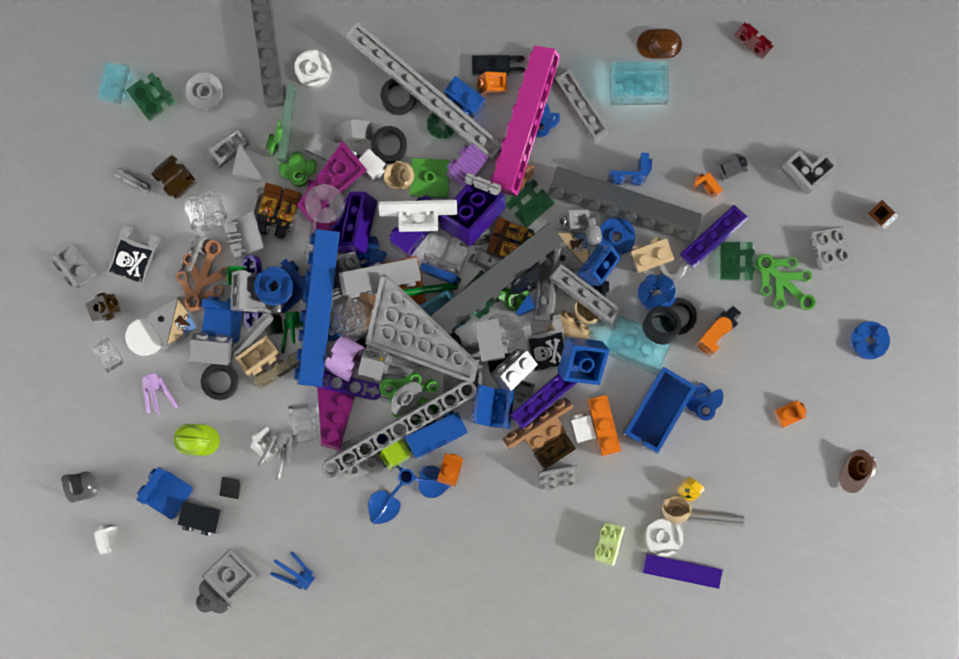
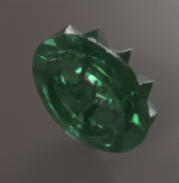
M432 112L427 120V128L430 134L438 139H447L453 135L455 131L447 124L445 125V131L441 127H437L440 118Z

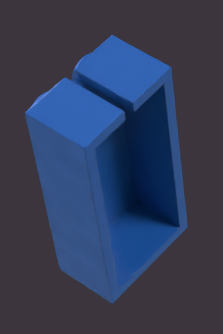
M662 367L623 435L636 443L642 441L641 446L658 454L697 386L669 369Z

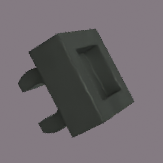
M522 380L513 389L518 392L516 400L523 402L525 395L531 397L535 385Z

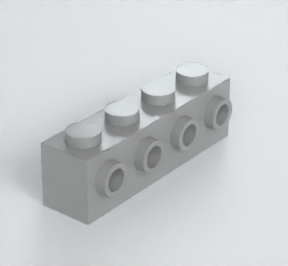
M417 258L339 272L342 295H348L350 299L360 297L361 292L367 291L368 295L377 293L380 278L383 274L388 275L397 285L404 284V287L414 286L416 281L421 280Z

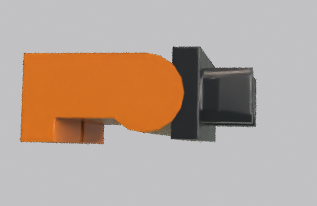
M734 306L726 312H721L714 319L716 321L694 345L708 357L713 355L720 348L716 344L718 340L738 325L736 319L741 315V312Z

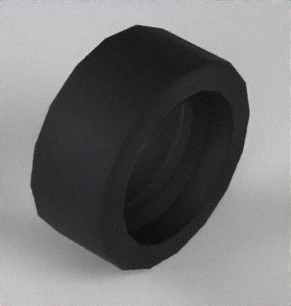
M391 78L385 82L381 89L382 105L391 114H407L415 106L416 98L410 94L409 101L404 106L395 107L391 105L387 97L389 90L394 86H401Z
M384 126L373 134L371 148L373 153L384 163H395L405 156L407 139L399 128ZM386 134H393L400 140L399 151L391 156L384 155L378 148L380 138Z
M676 298L669 308L678 305L683 306L689 312V321L687 325L681 327L678 334L682 335L694 327L697 321V312L690 301ZM659 318L661 326L668 333L672 332L673 328L670 323L663 318Z
M666 306L652 308L643 321L645 336L650 341L662 345L674 341L682 327L679 315L673 309ZM659 317L667 320L673 328L672 332L662 333L656 330L652 325V319Z
M212 364L203 372L200 383L202 390L207 396L221 401L235 394L238 389L239 380L234 369L228 365ZM215 371H225L230 376L231 385L224 393H215L209 387V377Z

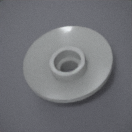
M202 72L195 74L188 80L185 87V96L193 107L200 110H208L215 107L221 101L223 87L215 75ZM204 90H208V94L206 96L202 95V92Z
M409 382L398 389L391 401V411L395 415H404L413 409L421 397V385L418 382Z

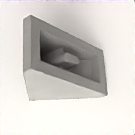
M348 119L333 125L335 142L338 144L342 141L344 143L372 140L371 121Z
M242 146L238 147L232 175L235 178L259 183L263 182L264 180Z

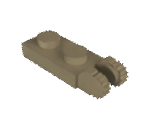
M297 352L289 354L286 361L281 360L273 365L274 368L271 370H264L257 374V378L254 379L257 386L262 389L297 368L299 365V360H296Z

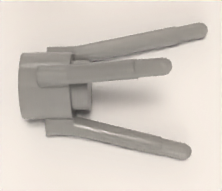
M195 236L187 254H191L194 251L188 268L189 271H192L198 253H205V245L210 239ZM183 261L180 264L176 272V275L178 272H181L185 266V263Z
M278 431L277 435H272L269 445L258 462V466H261L275 443V448L281 450L276 476L277 480L280 479L285 451L286 467L290 466L292 435Z

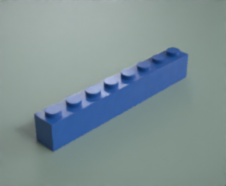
M314 229V233L310 234L309 244L312 245V251L308 252L307 264H310L309 272L306 271L305 283H308L307 291L303 293V302L306 304L305 310L301 311L300 321L303 322V330H299L298 341H301V347L297 349L296 360H299V365L294 371V380H297L296 383L299 385L322 387L340 232Z

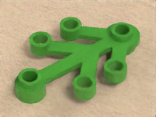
M762 254L756 259V268L762 275V286L759 290L762 296H768L772 292V288L769 285V273L775 278L776 299L773 305L776 309L780 310L786 306L784 287L799 300V305L803 310H811L815 307L816 300L814 296L810 294L804 295L789 281L801 280L802 282H808L812 278L810 271L781 273L775 268L786 266L788 269H794L798 265L796 258L773 259L769 254ZM763 260L768 262L767 267L762 266ZM789 260H793L795 262V265L790 266L788 263ZM803 273L808 274L809 278L807 280L803 278ZM763 287H767L769 289L768 294H765L763 292ZM778 300H781L783 302L782 307H779L777 305ZM804 300H808L810 305L805 306Z
M412 372L409 376L398 380L385 378L381 381L379 390L382 395L389 398L391 403L398 389L409 382H418L420 384L422 378L418 372ZM417 376L418 379L413 381V377ZM429 379L426 383L421 384L422 393L425 391H437L439 387L437 381ZM434 383L435 386L433 388H430V384ZM388 386H392V389L386 390ZM421 396L418 404H422L429 399ZM431 404L428 406V408L432 409L433 413L437 412V405ZM392 412V415H393L395 418H398V417L401 416V415H395V414ZM413 414L411 416V418L413 416H417L416 420L410 419L412 423L416 424L420 422L421 418L419 414Z

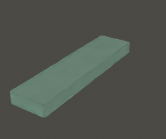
M287 84L281 125L283 131L277 155L278 161L283 163L287 162L296 97V88L292 84Z

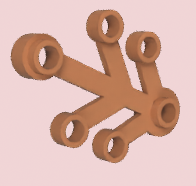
M211 240L205 245L207 256L200 273L196 264H194L192 271H190L195 281L193 291L188 283L189 276L186 272L181 271L176 275L177 281L181 283L186 294L183 303L189 311L199 310L202 305V299H208V296L220 297L224 294V288L220 285H215L212 290L201 294L204 286L222 278L227 279V276H222V271L224 269L227 270V267H223L218 272L208 276L214 257L221 252V245L215 240ZM212 245L217 246V250L215 252L211 251ZM188 253L184 255L183 262L189 268L190 263L186 262V257H193V255ZM180 274H185L186 278L184 281L179 279ZM220 287L222 291L217 295L215 289ZM192 298L197 300L194 306L190 304Z

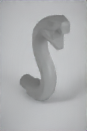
M682 260L673 273L668 272L664 264L657 266L661 275H665L672 280H678L686 273L688 264ZM634 264L632 271H633L634 273H637V270H636V267H635V264Z

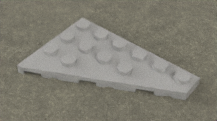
M383 274L381 276L365 344L473 383L479 363L388 275Z

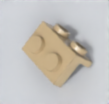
M661 237L650 240V245L644 246L642 243L632 247L633 251L629 252V254L632 256L638 273L675 260L667 238L662 240Z
M562 310L559 313L565 341L567 336L589 339L593 334L586 324L577 321L570 312ZM553 322L546 331L555 329Z
M266 335L235 358L247 376L253 375L255 377L263 371L262 368L265 365L269 364L270 366L278 361V356L281 354Z

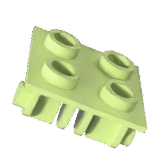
M604 523L600 532L599 545L595 550V560L614 566L624 527Z

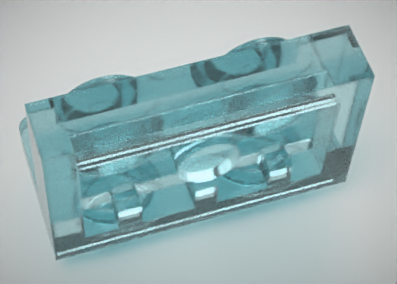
M106 63L98 94L99 100L121 105L122 100H125L127 95L126 84L130 81L132 74L127 64Z

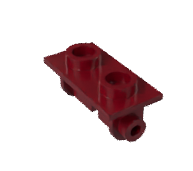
M744 22L734 35L763 59L774 47L771 44L772 42L764 35L758 37L759 31L750 23Z

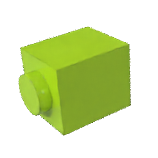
M400 439L381 450L379 456L389 471L410 458L411 449L407 442H403Z

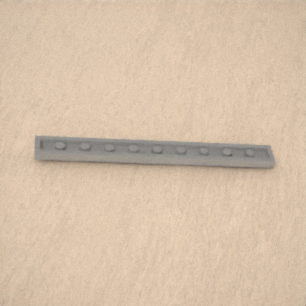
M358 22L346 33L344 37L467 142L473 143L489 157V160L501 149V143Z

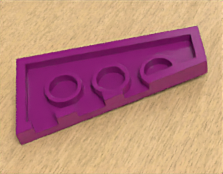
M343 141L297 204L309 220L367 171L365 166Z

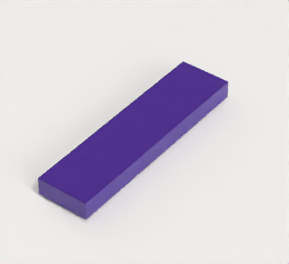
M733 205L680 253V257L694 269L746 222L748 216Z
M557 374L509 416L522 430L577 384V382L564 381Z
M646 554L642 573L719 589L723 570Z

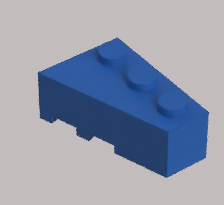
M450 411L443 415L444 419L440 421L434 419L427 423L425 428L417 429L405 437L416 459L468 434L458 412Z

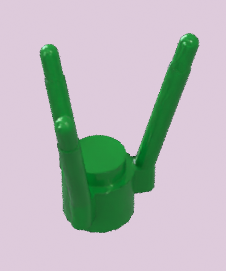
M298 311L285 313L281 344L282 354L285 352L287 330L291 329L292 344H295V329L300 328L301 325L303 330V322L300 321L301 315Z

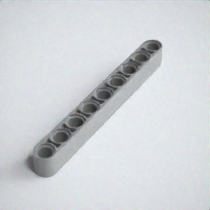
M465 380L460 381L406 414L401 415L337 452L323 462V474L328 478L338 476L471 399L476 393L474 384ZM466 384L470 385L471 392L469 394H462V387ZM449 394L454 395V402L446 404L444 401L445 397ZM431 404H435L438 407L437 412L434 414H430L427 411L428 406ZM419 414L421 416L420 422L412 423L410 421L411 416ZM396 424L404 426V430L401 433L393 431ZM379 434L387 435V440L384 443H379L376 440ZM364 443L370 445V450L366 453L359 450L360 446ZM347 453L353 455V460L349 463L342 460L343 455ZM333 463L336 465V470L328 472L325 469L326 465Z

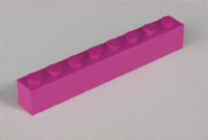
M534 45L533 51L529 54V64L523 74L522 86L518 89V99L512 109L513 115L507 125V134L501 144L500 156L496 160V170L490 179L492 184L495 182L501 185L500 192L502 194L518 196L560 60V55L554 48Z

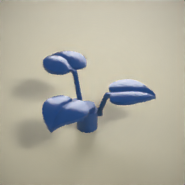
M379 434L377 441L384 443L387 440V435ZM397 466L396 468L400 471L397 475L399 484L389 495L386 491H377L369 498L368 511L370 521L373 524H382L395 518L400 511L401 504L393 496L402 485H409L413 480L420 482L418 489L423 496L436 498L442 495L451 485L437 482L440 468L425 466L419 472L420 478H417L410 469H403Z

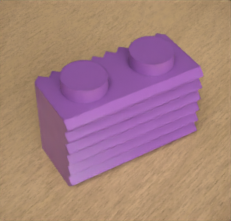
M473 143L469 146L465 144L458 152L461 156L457 160L453 159L447 166L449 170L446 175L461 188L467 185L465 183L466 175L469 172L476 175L489 159Z

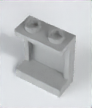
M244 270L232 272L231 311L281 313L283 304L279 306L267 305L255 293L254 282L258 273H247ZM274 281L269 287L274 292L278 289L279 285H277V281Z

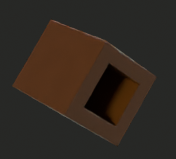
M883 200L868 213L884 230L899 217Z

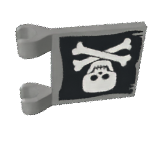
M123 224L107 272L143 285L154 252L159 244L160 236L151 234L148 246L127 239L131 233L132 226Z
M560 315L553 316L554 330L532 334L530 321L523 322L522 328L528 352L538 364L533 369V372L559 367L565 345Z

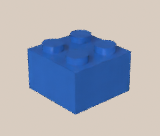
M567 336L557 372L564 381L600 385L610 349L603 341Z

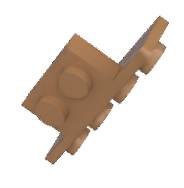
M567 398L558 400L524 429L518 428L515 431L509 432L502 439L503 442L511 449L521 441L526 440L534 453L566 433L558 417L573 408L572 403Z

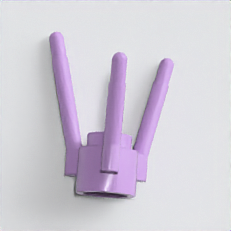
M156 373L142 377V388L147 413H150L148 392H150L156 414H160L154 392L159 389V385L174 408L178 407L164 385L162 377L158 378Z

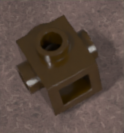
M99 293L94 296V300L86 303L92 322L112 320L115 318V314L121 312L115 294Z

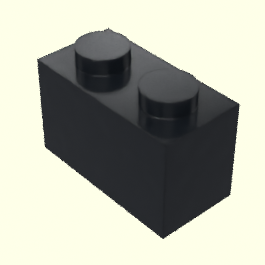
M183 502L177 525L182 526V530L193 532L194 529L201 530L202 535L212 536L213 533L217 534L219 532L224 511Z

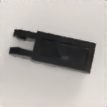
M472 55V75L480 76L484 72L506 73V75L522 74L525 68H510V63L524 62L525 57L522 55Z

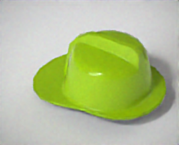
M184 424L174 434L176 449L187 455H210L217 450L220 443L218 432L213 427L207 425Z

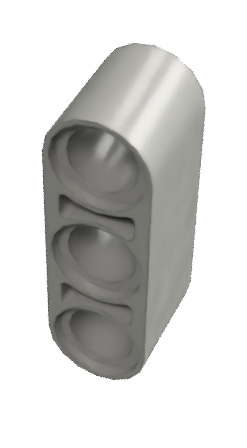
M311 132L303 150L328 162L339 144ZM351 150L353 154L359 159L360 154Z

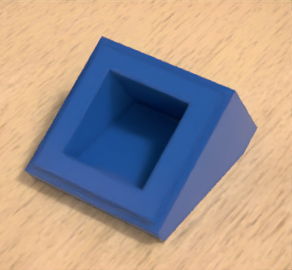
M529 294L516 311V316L519 317L534 310L535 306Z

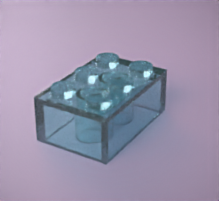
M669 62L611 63L610 105H667L669 101Z
M623 316L618 317L606 344L610 349V356L655 376L659 373L671 343L662 345L650 341L644 334L643 325Z

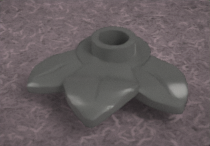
M205 580L201 582L199 586L200 595L196 599L198 610L201 612L213 611L217 614L226 612L231 607L230 604ZM208 599L209 605H203L202 600Z

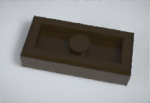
M564 433L533 455L541 468L545 470L576 450L567 434Z

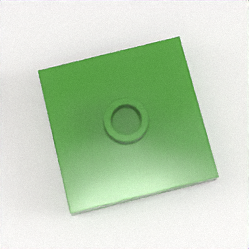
M412 158L414 180L410 187V197H423L427 195L429 198H448L449 176L446 173L449 170L447 166L450 160Z

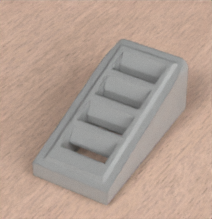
M236 129L209 148L207 156L219 169L236 156L238 147L242 146L244 149L249 145V142ZM233 138H236L241 144L237 145ZM227 143H230L234 149L232 150ZM221 148H224L228 153L225 154Z

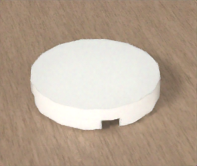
M317 50L302 52L297 57L293 66L298 82L306 87H319L330 78L331 63L325 54Z
M146 318L133 321L125 333V341L128 348L137 355L150 356L162 348L163 343Z
M665 518L653 520L647 526L644 533V541L647 548L653 554L668 557L680 549L683 543V532L678 524L671 523Z

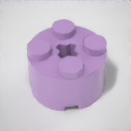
M341 336L331 349L330 358L327 357L324 369L349 382L353 376L354 367L359 368L361 357L366 348L345 336Z

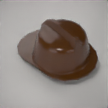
M671 29L646 30L639 36L637 48L640 54L646 58H673L679 54L682 48V41L678 33Z
M858 449L853 451L839 474V482L843 490L848 493L860 491L866 482L876 474V458L870 456L865 450Z

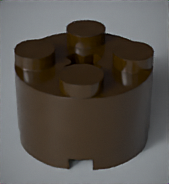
M171 154L151 174L158 182L161 181L165 185L163 189L170 197L173 196L177 199L187 193L197 182L194 181V176L184 164H177L176 161L178 159Z

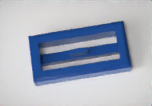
M422 263L420 268L427 275L457 286L462 280L453 273Z

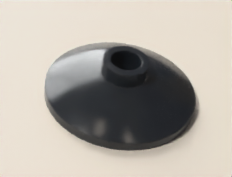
M535 267L524 273L512 285L511 293L517 295L525 291L532 292L536 289V283L540 279L543 270L540 267Z

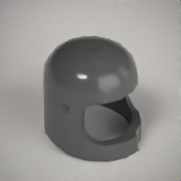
M91 472L66 474L61 477L65 496L71 503L93 498L97 494V480ZM69 481L71 482L73 493L70 491Z

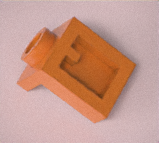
M484 72L478 76L477 88L479 89V94L507 92L506 73Z
M710 172L706 175L701 173L697 176L692 186L693 189H696L703 183L706 193L714 198L723 191Z
M798 400L774 410L782 428L806 418L805 413H807L802 402L799 403Z
M445 453L437 482L456 487L463 458L456 454Z

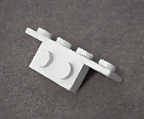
M457 200L379 202V215L381 217L399 216V232L438 231V215L457 214Z

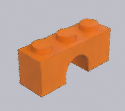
M607 395L588 399L587 405L595 427L600 456L621 452Z

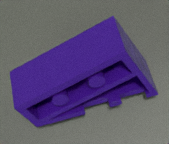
M349 192L339 211V214H341L339 219L331 227L332 231L340 232L337 253L348 254L355 252L356 254H366L377 200L367 192Z

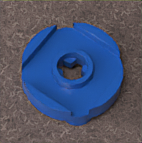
M610 218L600 226L602 241L599 243V246L611 245L619 256L631 250L635 242V230L630 222L619 218ZM612 233H615V234L620 233V234H621V236H620V240H621V241H619V242H618L617 240L613 241V240H612V238H613Z
M279 267L266 268V270L257 275L254 282V291L258 298L270 306H279L287 303L294 290L292 276ZM277 281L279 287L272 292V288L269 285Z
M649 274L638 288V298L643 307L649 311L657 306L670 307L677 297L673 280L665 275ZM660 290L662 292L654 296V291Z
M874 321L864 322L852 331L850 345L860 358L866 360L877 359L883 356L889 348L890 337L888 330L880 323ZM869 335L875 339V343H872L871 346L865 341V338H869Z

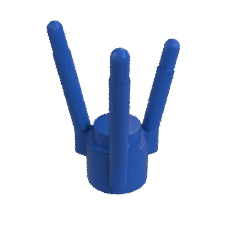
M291 552V556L305 572L301 570L298 574L277 559L273 560L275 564L296 577V579L293 581L273 572L270 575L292 584L300 590L302 588L307 590L315 579L312 576L313 571L308 569L294 552Z

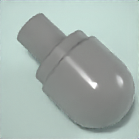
M595 218L588 219L589 227L586 228L587 241L591 245H598L602 241L601 229L599 226H596Z

